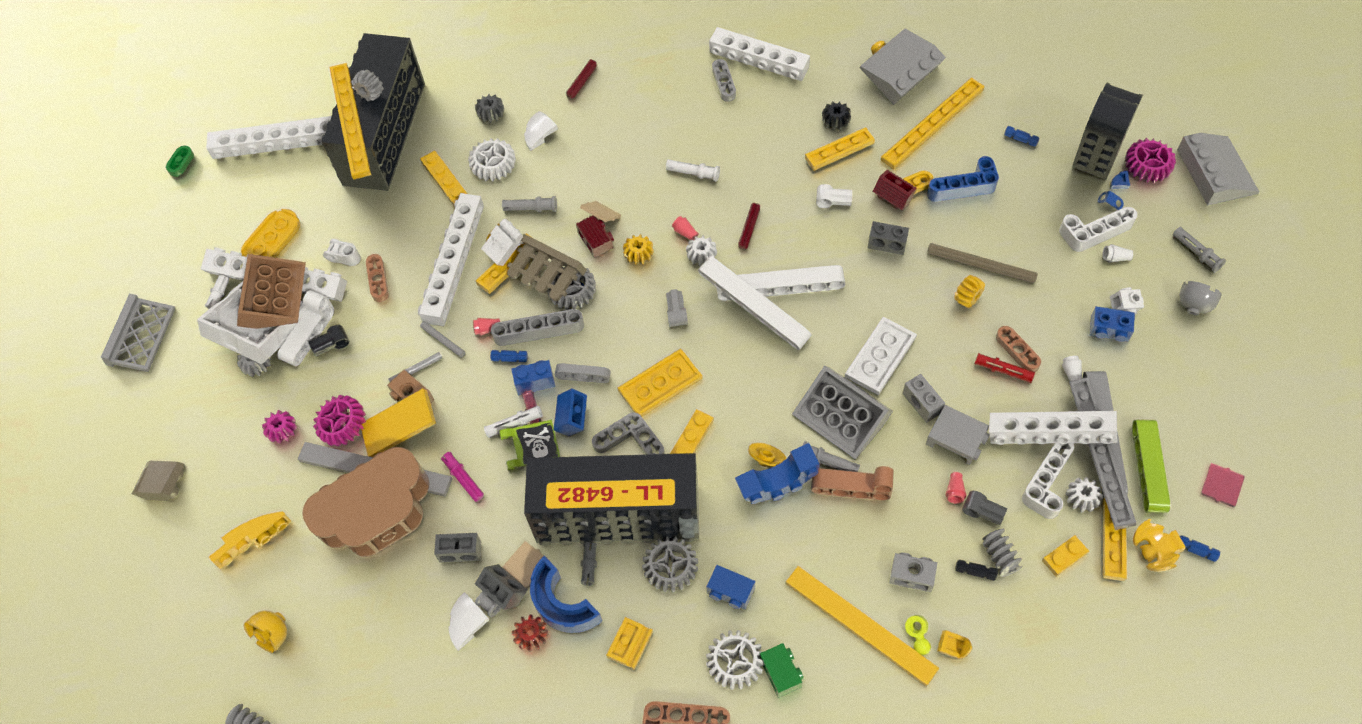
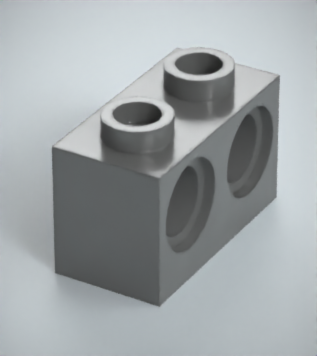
M873 221L868 249L904 255L909 228Z
M477 533L436 534L434 554L439 562L480 561L481 540Z
M499 564L484 567L475 582V585L503 610L517 607L527 592V589Z

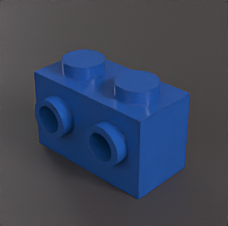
M1095 306L1091 315L1089 335L1096 336L1097 338L1115 339L1119 342H1129L1134 333L1135 312Z
M540 360L533 364L519 365L516 368H511L518 396L556 387L549 360Z
M571 388L557 396L554 431L569 437L584 430L586 394Z
M716 565L706 586L707 594L716 601L723 600L728 602V605L734 609L739 610L742 608L746 610L755 590L756 581Z

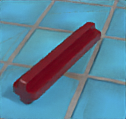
M590 59L568 88L566 91L568 98L574 99L597 67L595 60Z
M752 203L738 242L740 249L746 250L748 248L760 211V204Z

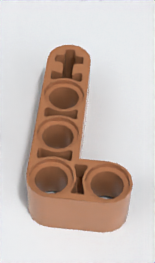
M880 466L875 469L873 474L819 469V473L812 477L811 491L816 494L889 500L893 491L894 470L890 467Z
M652 701L644 708L642 724H719L717 721L719 715L723 716L722 724H730V713L723 707ZM657 709L661 713L657 718H650L649 712ZM679 711L682 713V717L679 720H673L670 717L671 714ZM696 713L704 715V719L701 722H695L692 718ZM708 714H711V723H708Z

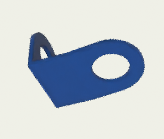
M1111 191L1103 192L1098 198V203L1107 202L1117 210L1122 209L1124 206L1123 200ZM1117 200L1121 202L1120 207L1116 205Z

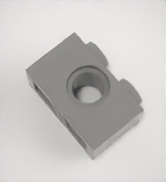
M922 374L905 383L902 394L926 423L940 415L945 402Z
M895 553L889 584L931 593L934 587L938 562H934L927 557H912L908 553ZM915 568L919 573L912 574L908 569Z

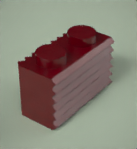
M886 170L879 176L872 192L877 194L879 199L891 203L895 209L903 211L909 205L917 188L901 177H898V175Z
M592 215L576 223L578 235L594 258L613 249L612 242L614 238L610 231H605L606 227L602 220H598L597 217Z

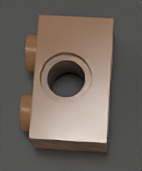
M405 370L387 385L391 391L389 395L396 402L408 397L406 396L408 393L413 392L412 394L421 389L427 390L430 403L434 401L431 392Z

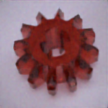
M532 614L528 616V620L521 616L522 623L515 622L514 626L517 629L512 631V635L515 636L513 639L514 643L519 644L521 650L527 647L528 652L532 651V646L539 650V643L546 644L544 637L549 635L548 631L545 630L547 627L546 623L541 622V617L539 616L534 619ZM530 630L533 632V635L529 636L527 633Z

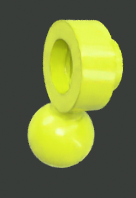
M921 615L911 616L905 623L906 632L916 639L913 645L914 650L921 655H926L931 650L930 642L924 638L928 631V622ZM915 622L921 624L920 630L915 628Z

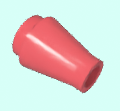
M679 216L672 224L676 233L689 240H694L695 236L699 235L686 217Z
M477 318V320H473L475 335L482 336L490 333L492 325L500 322V319Z
M953 472L950 474L946 497L950 503L960 504L964 502L967 496L963 475L959 472Z

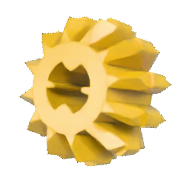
M641 234L638 237L632 235V239L627 238L626 243L623 244L624 257L627 258L629 263L634 261L635 265L638 262L644 265L645 260L650 261L654 253L652 241H649L647 236L642 238Z
M967 276L957 287L954 299L962 306L972 307L982 295L985 283L976 276Z

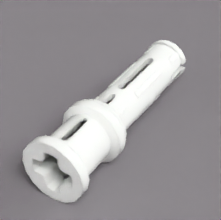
M670 159L666 163V170L696 175L699 179L708 178L717 182L720 174V166L711 167L706 166L705 163L695 165Z

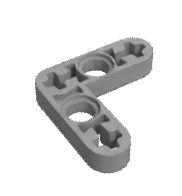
M635 412L624 416L592 438V446L598 453L607 452L632 436L645 454H656L652 453L651 444L655 450H659V454H664L662 443L641 415ZM630 421H637V425L631 424ZM615 429L623 431L619 437L613 436L612 432ZM642 433H648L650 438L642 441L639 439V436ZM601 440L605 445L601 446L598 444V441Z

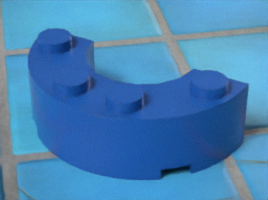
M807 443L790 451V455L782 463L762 471L752 469L735 477V480L744 499L751 502V504L771 499L778 501L784 497V494L801 490L804 483L819 473L820 464L810 443Z
M543 556L536 564L530 578L531 599L542 620L550 627L566 633L584 632L599 625L602 622L601 615L587 599L580 603L569 605L555 598V587L561 576L558 569Z

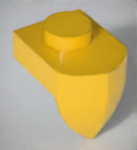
M943 630L937 652L956 659H963L971 653L973 647L968 638Z

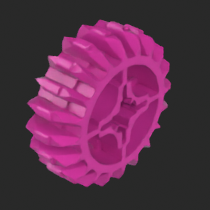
M1147 138L1143 141L1139 139L1127 150L1125 167L1128 168V173H1133V177L1138 176L1139 181L1145 179L1147 183L1150 180L1153 183L1157 180L1161 182L1164 178L1169 177L1175 168V153H1172V148H1167V144H1162L1161 140L1157 142L1154 138L1151 141Z
M339 394L338 397L332 396L331 401L326 400L324 406L320 405L321 410L316 412L318 417L313 419L316 423L313 427L321 441L330 446L340 447L341 444L347 445L348 440L354 441L353 437L355 435L360 436L358 431L364 429L362 424L366 422L365 418H363L366 414L359 401L350 396Z

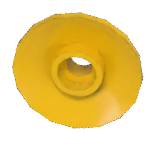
M752 443L748 447L750 456L758 461L761 466H776L786 460L784 453L774 446L765 443Z

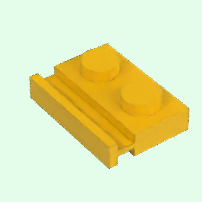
M625 617L606 654L607 658L635 670L653 634V629H649Z

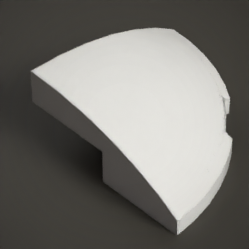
M541 111L530 118L524 133L525 141L530 151L545 143L544 138L558 130L555 122Z
M465 592L457 599L450 613L449 634L455 648L459 651L474 638L473 634L489 621V618Z

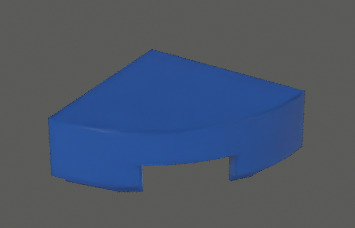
M1122 171L1112 179L1110 189H1129L1128 171Z

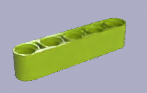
M1133 420L1132 434L1144 510L1146 513H1168L1170 511V497L1157 421Z

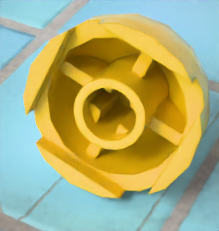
M257 612L243 625L247 635L250 638L254 635L258 640L256 644L270 653L280 648L288 634L285 624L286 619L279 612Z

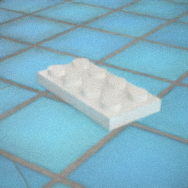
M883 317L846 371L845 378L879 395L916 339L917 334Z

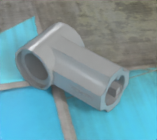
M677 289L670 290L666 293L669 327L688 325L682 291Z

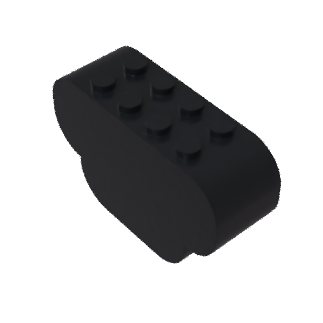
M1108 82L1105 84L1085 127L1072 168L1107 180L1143 94H1136L1112 86Z

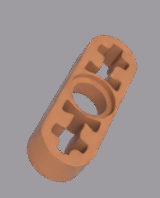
M372 254L366 259L370 293L374 301L384 302L389 297L385 266L380 255ZM375 261H377V262H376L377 269H375L374 266H373V264H374ZM374 276H382L379 281H373ZM377 287H380V289H381V291H382V292H381V295H377V294H378V288H377Z
M1000 327L996 335L997 342L1022 368L1032 372L1038 371L1041 365L1040 357L1011 327ZM1020 346L1023 348L1024 351L1022 353H1017L1014 351L1013 347ZM1028 361H1029V362H1033V361H1034L1035 364H1034V365H1033V364H1030V365H1029V364H1028Z

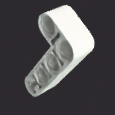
M1124 207L1086 225L1076 215L1069 214L1064 217L1059 233L1072 250L1081 252L1130 230L1137 218V211L1132 207Z
M312 290L307 291L303 298L306 312L278 351V359L293 366L300 365L311 349L308 341L320 336L334 314V307L329 298Z
M1074 443L1054 444L1022 496V502L1025 506L1047 519L1056 518L1063 507L1062 499L1049 489L1073 452ZM1064 449V452L1060 455L1059 451ZM1049 463H1054L1057 467H1053ZM1039 478H1044L1047 483L1042 482ZM1029 493L1035 494L1037 498H1032ZM1047 504L1053 505L1056 509L1049 508Z

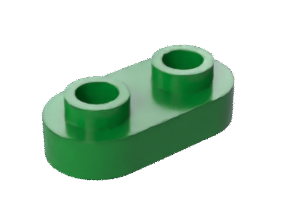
M183 145L175 150L166 164V170L171 176H179L184 173L194 158L192 149L189 146Z

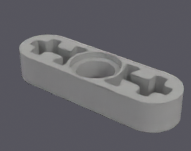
M717 59L712 63V72L722 100L729 102L735 99L736 88L727 62ZM722 78L728 79L727 82H721L719 80Z
M560 363L556 365L555 377L559 379L582 382L608 383L611 374L608 368Z

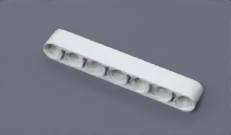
M709 256L698 269L701 276L797 350H800L812 336L804 326L714 257Z
M840 265L737 275L765 297L838 290L846 285L843 267ZM717 288L718 299L723 301L732 300Z

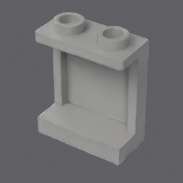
M945 405L928 435L926 445L932 448L935 444L966 458V464L970 465L972 460L977 461L982 451L979 449L981 443L985 445L990 436L987 433L989 425Z

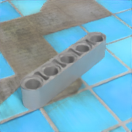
M570 309L497 322L492 325L491 333L497 345L506 346L578 333L583 330L584 321L579 310Z

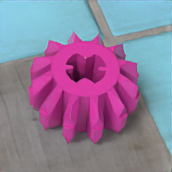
M278 410L276 414L270 412L271 417L264 418L266 423L262 424L263 434L273 443L277 441V443L281 444L283 439L289 442L288 437L295 436L293 431L297 429L295 418L287 411L282 413V411Z

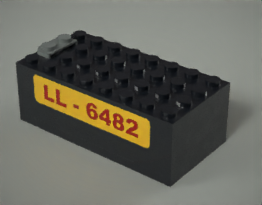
M696 453L527 458L524 514L536 543L544 546L551 545V543L570 545L572 542H580L581 544L590 542V544L592 542L610 544L613 541H621L622 543H632L633 541L651 543L658 539L666 542V537L673 541L675 536L677 540L684 539L686 542L699 539V495Z

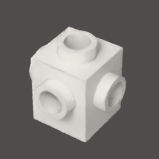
M1127 287L1110 296L1112 309L1135 312L1136 315L1137 311L1144 308V300L1140 289L1132 290L1131 287Z

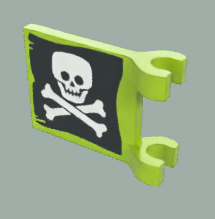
M552 420L499 430L501 440L513 438L517 459L506 461L508 471L526 466L527 458L560 457Z

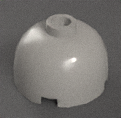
M1188 281V284L1183 282L1179 297L1182 306L1188 309L1187 312L1198 316L1199 313L1205 314L1214 310L1220 301L1222 293L1217 289L1215 292L1209 290V285Z

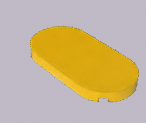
M289 209L271 212L242 245V256L247 257V254L276 258L300 228V221L297 215Z

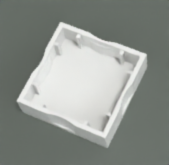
M242 281L230 291L227 297L212 306L197 319L200 335L263 364L283 345L297 323L260 329L238 327L237 319L243 286ZM303 301L300 302L298 322L306 312Z

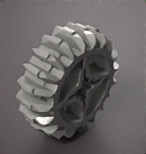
M586 268L587 271L583 276L578 273L576 274L578 278L570 283L566 290L568 293L566 297L562 296L560 300L553 301L549 296L551 290H547L548 298L552 300L554 305L558 304L560 309L564 306L566 310L569 307L576 309V306L582 308L583 303L588 304L589 299H593V294L596 292V282L594 275L590 273L588 268ZM560 273L557 274V276L551 283L552 285H555V283L561 276ZM582 280L585 283V286H581V283H579V281Z
M676 536L673 538V541H670L668 537L665 538L666 542L658 539V545L652 543V550L646 549L645 551L647 556L643 557L645 564L642 565V569L646 571L644 576L645 578H650V585L656 583L655 588L657 590L661 586H663V592H667L668 588H671V591L674 593L677 586L680 590H683V583L689 586V579H695L693 572H698V567L696 566L698 558H695L696 551H691L692 546L690 544L685 546L684 539L678 543ZM672 551L682 554L685 558L675 556ZM666 552L663 558L657 559L659 555ZM669 557L671 562H673L671 566L672 572H670V567H668ZM683 567H686L682 574L675 577V574L678 570L683 569ZM659 570V572L667 573L669 578L660 576L656 571Z

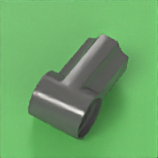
M973 490L969 492L962 511L970 517H981L1001 525L1008 508L987 500L984 494Z

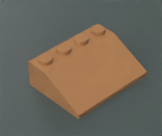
M248 254L238 309L237 326L260 329L298 323L306 262Z

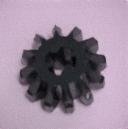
M832 101L831 105L826 104L825 109H823L822 121L826 124L827 128L832 127L833 131L835 128H838L841 131L842 127H847L851 121V110L847 107L846 103L841 104L840 101L838 103Z

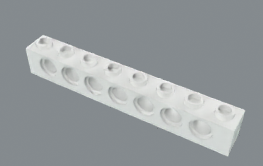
M332 116L207 132L206 149L212 159L322 145V136L325 135L327 123Z
M460 193L458 200L455 201V210L450 216V225L445 230V239L440 245L439 257L435 259L433 274L429 276V286L425 289L423 303L418 308V315L422 322L425 321L428 324L438 326L445 325L484 208L482 198L478 195Z
M214 247V250L206 249L201 270L214 275H225L228 278L244 280L247 257L235 251H231L230 254L225 253L226 250ZM305 267L302 294L312 290L327 296L330 300L342 302L347 281L341 278V274L331 272L328 275L324 274L325 271L314 269L310 271ZM310 277V281L306 284L307 278ZM327 281L326 286L322 288L323 283Z

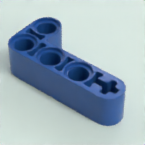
M988 156L979 158L974 173L932 179L928 187V199L938 202L993 193L999 179L993 159Z

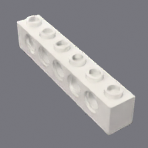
M719 27L716 28L709 40L710 53L802 81L809 69L810 55Z
M1117 411L990 413L991 444L1118 443Z

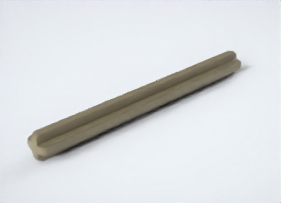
M930 243L928 247L929 254L1027 282L1035 283L1038 273L941 245Z

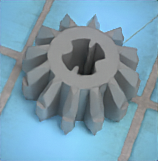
M367 69L358 72L351 81L352 88L357 92L356 94H359L362 99L365 98L367 101L377 99L384 89L383 83L378 79L379 77H376L374 72L370 73Z
M243 355L237 356L239 360L237 362L238 367L243 374H248L251 377L255 374L260 376L262 371L267 372L266 367L271 366V356L263 364Z

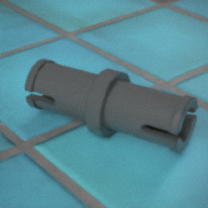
M586 542L583 545V560H581L580 564L582 567L581 584L586 586L588 577V586L594 585V572L597 567V561L595 560L597 544L592 542L591 550H589L590 542Z

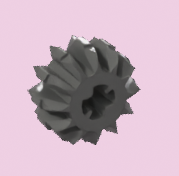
M488 94L486 97L482 96L481 99H477L475 110L479 119H482L484 122L489 120L491 123L492 120L498 121V117H503L505 108L501 98H498L496 94L493 96Z

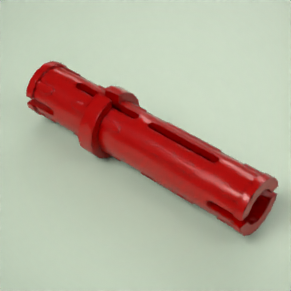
M978 353L975 365L991 369V372L994 373L997 371L1032 383L1035 375L1034 371L1032 372L1000 361L998 357L992 358ZM1007 368H1008V369H1011V370H1014V371H1017V372H1020V373H1023V374H1019V373H1016V372L1007 370Z

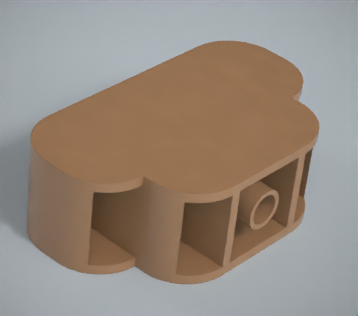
M401 447L391 448L376 454L370 461L359 464L350 473L339 476L333 483L322 486L318 492L310 496L305 502L302 511L303 519L308 529L327 546L332 548L347 546L358 556L370 557L419 527L423 519V509L419 501L428 493L429 478L423 467L409 450Z

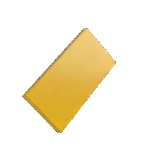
M680 348L617 389L633 412L643 417L703 379V376Z
M421 389L365 420L366 422L362 424L364 429L361 430L367 455L373 458L376 454L385 452L436 424L427 390Z

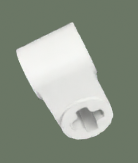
M331 239L328 250L323 253V257L328 261L348 266H355L361 260V256L354 244L337 239Z

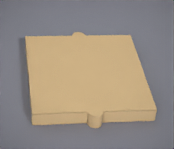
M597 201L587 202L580 206L581 209L604 222L615 221V219L621 217V214Z
M525 541L502 568L528 589L531 584L532 572L544 555L540 553L539 549H535Z

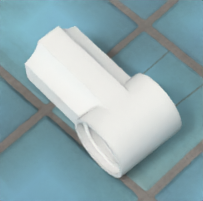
M828 184L819 185L817 187L816 204L820 208H829L832 205L851 206L852 190L833 189Z

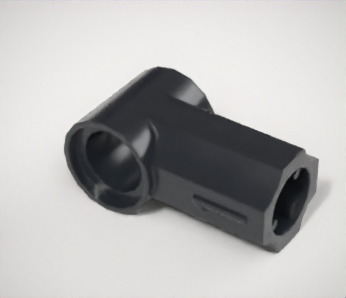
M339 324L331 326L326 334L308 341L315 356H319L334 348L337 350L343 349L350 343L343 326Z

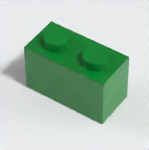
M781 643L760 653V659L764 663L763 668L778 698L802 688L804 677L800 668H795L792 662L794 656L790 648L786 649L784 643Z

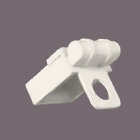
M503 219L500 222V226L496 225L492 230L491 236L481 249L497 265L503 266L516 248L520 246V243L524 244L521 241L523 235L510 221Z

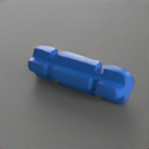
M1011 126L1006 128L1005 136L1010 138L1012 136L1015 140L1026 144L1028 142L1029 145L1034 147L1037 146L1039 142L1038 136H1030V133L1019 129L1014 130L1015 128Z
M492 350L490 358L491 361L517 362L519 360V362H526L528 353L527 351L501 350L499 352V350Z
M1183 535L1180 536L1187 551L1201 557L1207 556V559L1213 562L1219 559V550L1215 548L1210 549L1208 545L1193 539L1190 541L1188 537Z

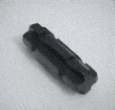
M960 559L957 560L955 571L964 573L965 571L969 575L981 578L985 576L993 581L996 580L998 569L986 568L985 565L972 562L968 564Z

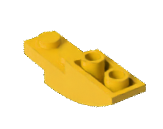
M283 511L251 519L221 537L225 544L211 554L209 558L221 569L229 565L240 553L248 550L251 544L254 543L259 548L261 545L268 543L271 537L284 530L291 520Z

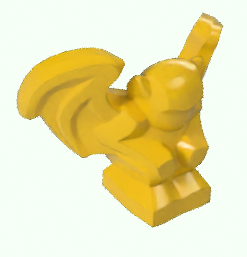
M1151 519L1141 523L1134 533L1133 543L1137 546L1141 541L1146 540L1149 544L1140 546L1142 556L1148 560V563L1157 558L1156 562L1149 563L1146 566L1147 569L1154 572H1163L1177 567L1174 563L1180 557L1179 553L1183 552L1186 548L1177 531H1171L1170 534L1163 533L1164 526L1150 523Z

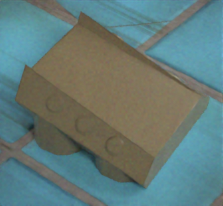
M148 461L131 494L145 500L167 501L168 499L175 498L179 492V488L175 484L177 480L183 477V467L185 464L173 461Z

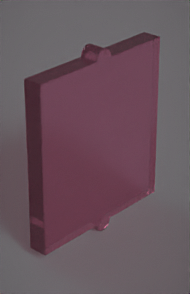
M1211 463L1201 495L1215 500L1216 503L1221 502L1235 507L1245 476L1231 471L1230 468H1223Z

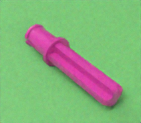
M452 452L445 453L444 457H441V461L450 470V475L456 477L475 502L480 501L484 497V493L464 470V465L457 461Z

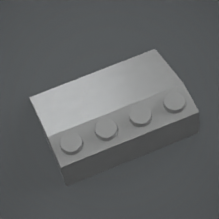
M905 28L859 68L894 105L935 70L946 57L934 44Z
M1196 133L1183 137L1177 150L1207 206L1259 194L1257 186L1228 136Z
M824 365L792 415L851 457L857 459L884 426L893 410L832 368Z

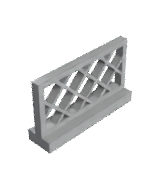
M129 293L101 355L105 365L111 367L118 365L149 372L176 309L175 306L140 299L137 295ZM142 305L150 306L151 310L143 314L139 312ZM160 310H168L167 315L161 318L156 314ZM154 314L157 320L146 324L143 318ZM142 320L144 326L134 330L132 328L133 324ZM160 324V331L152 334L149 328ZM147 329L150 336L139 340L136 334ZM135 335L137 342L127 346L125 344L126 339ZM153 339V347L145 350L142 344ZM140 345L143 352L132 356L129 350ZM124 352L129 353L130 358L124 361L118 360L120 354ZM146 355L148 359L145 366L136 363L135 360Z

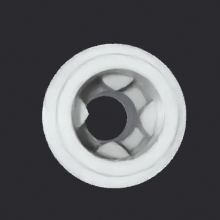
M1113 244L1105 246L1103 249V259L1108 263L1131 261L1133 258V250Z
M1069 356L1064 358L1062 367L1069 381L1082 379V361L1079 360V357Z

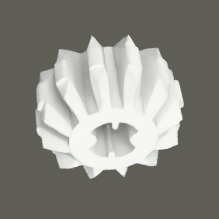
M704 235L701 238L695 236L694 240H689V245L686 247L688 260H691L693 265L698 263L701 266L709 256L715 258L717 255L716 243L712 242L710 237L705 239Z
M1078 477L1068 486L1069 489L1066 491V496L1069 497L1067 503H1073V509L1079 507L1081 513L1086 509L1092 512L1094 508L1099 507L1100 501L1103 498V494L1100 493L1101 487L1094 486L1096 480L1090 483L1087 477L1083 481Z

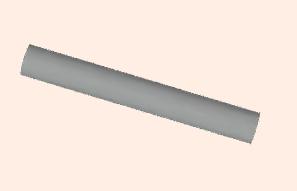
M425 321L421 323L420 327L459 357L462 358L466 352L428 323Z
M437 352L405 369V371L412 375L442 359L440 352ZM398 374L388 378L389 382H391Z

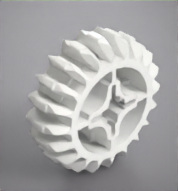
M492 138L490 141L484 139L483 143L478 142L477 146H473V151H469L468 161L470 169L475 176H478L479 179L484 178L485 181L491 179L493 182L496 178L500 180L502 176L506 177L507 173H511L515 166L514 150L510 144H506L505 140L500 142L498 138L495 141Z
M729 630L728 637L721 633V641L715 638L713 640L715 646L709 645L708 647L709 651L712 652L706 654V658L711 660L706 663L708 668H712L709 674L710 676L716 675L714 678L716 683L723 679L722 687H726L727 683H730L731 690L734 689V684H738L739 689H743V682L749 687L751 686L750 678L753 681H757L758 677L756 674H762L763 670L760 667L764 666V663L760 659L762 651L759 650L761 649V644L754 645L756 642L755 637L748 640L749 633L747 632L743 637L740 630H737L734 636L732 631ZM730 645H737L733 650L724 649ZM744 648H747L752 654L753 664L748 662V659L743 656ZM739 653V661L737 660L732 665V659H735V657L738 656ZM718 656L727 662L726 672L720 668L717 662ZM738 669L745 671L748 669L747 672L741 675H733Z

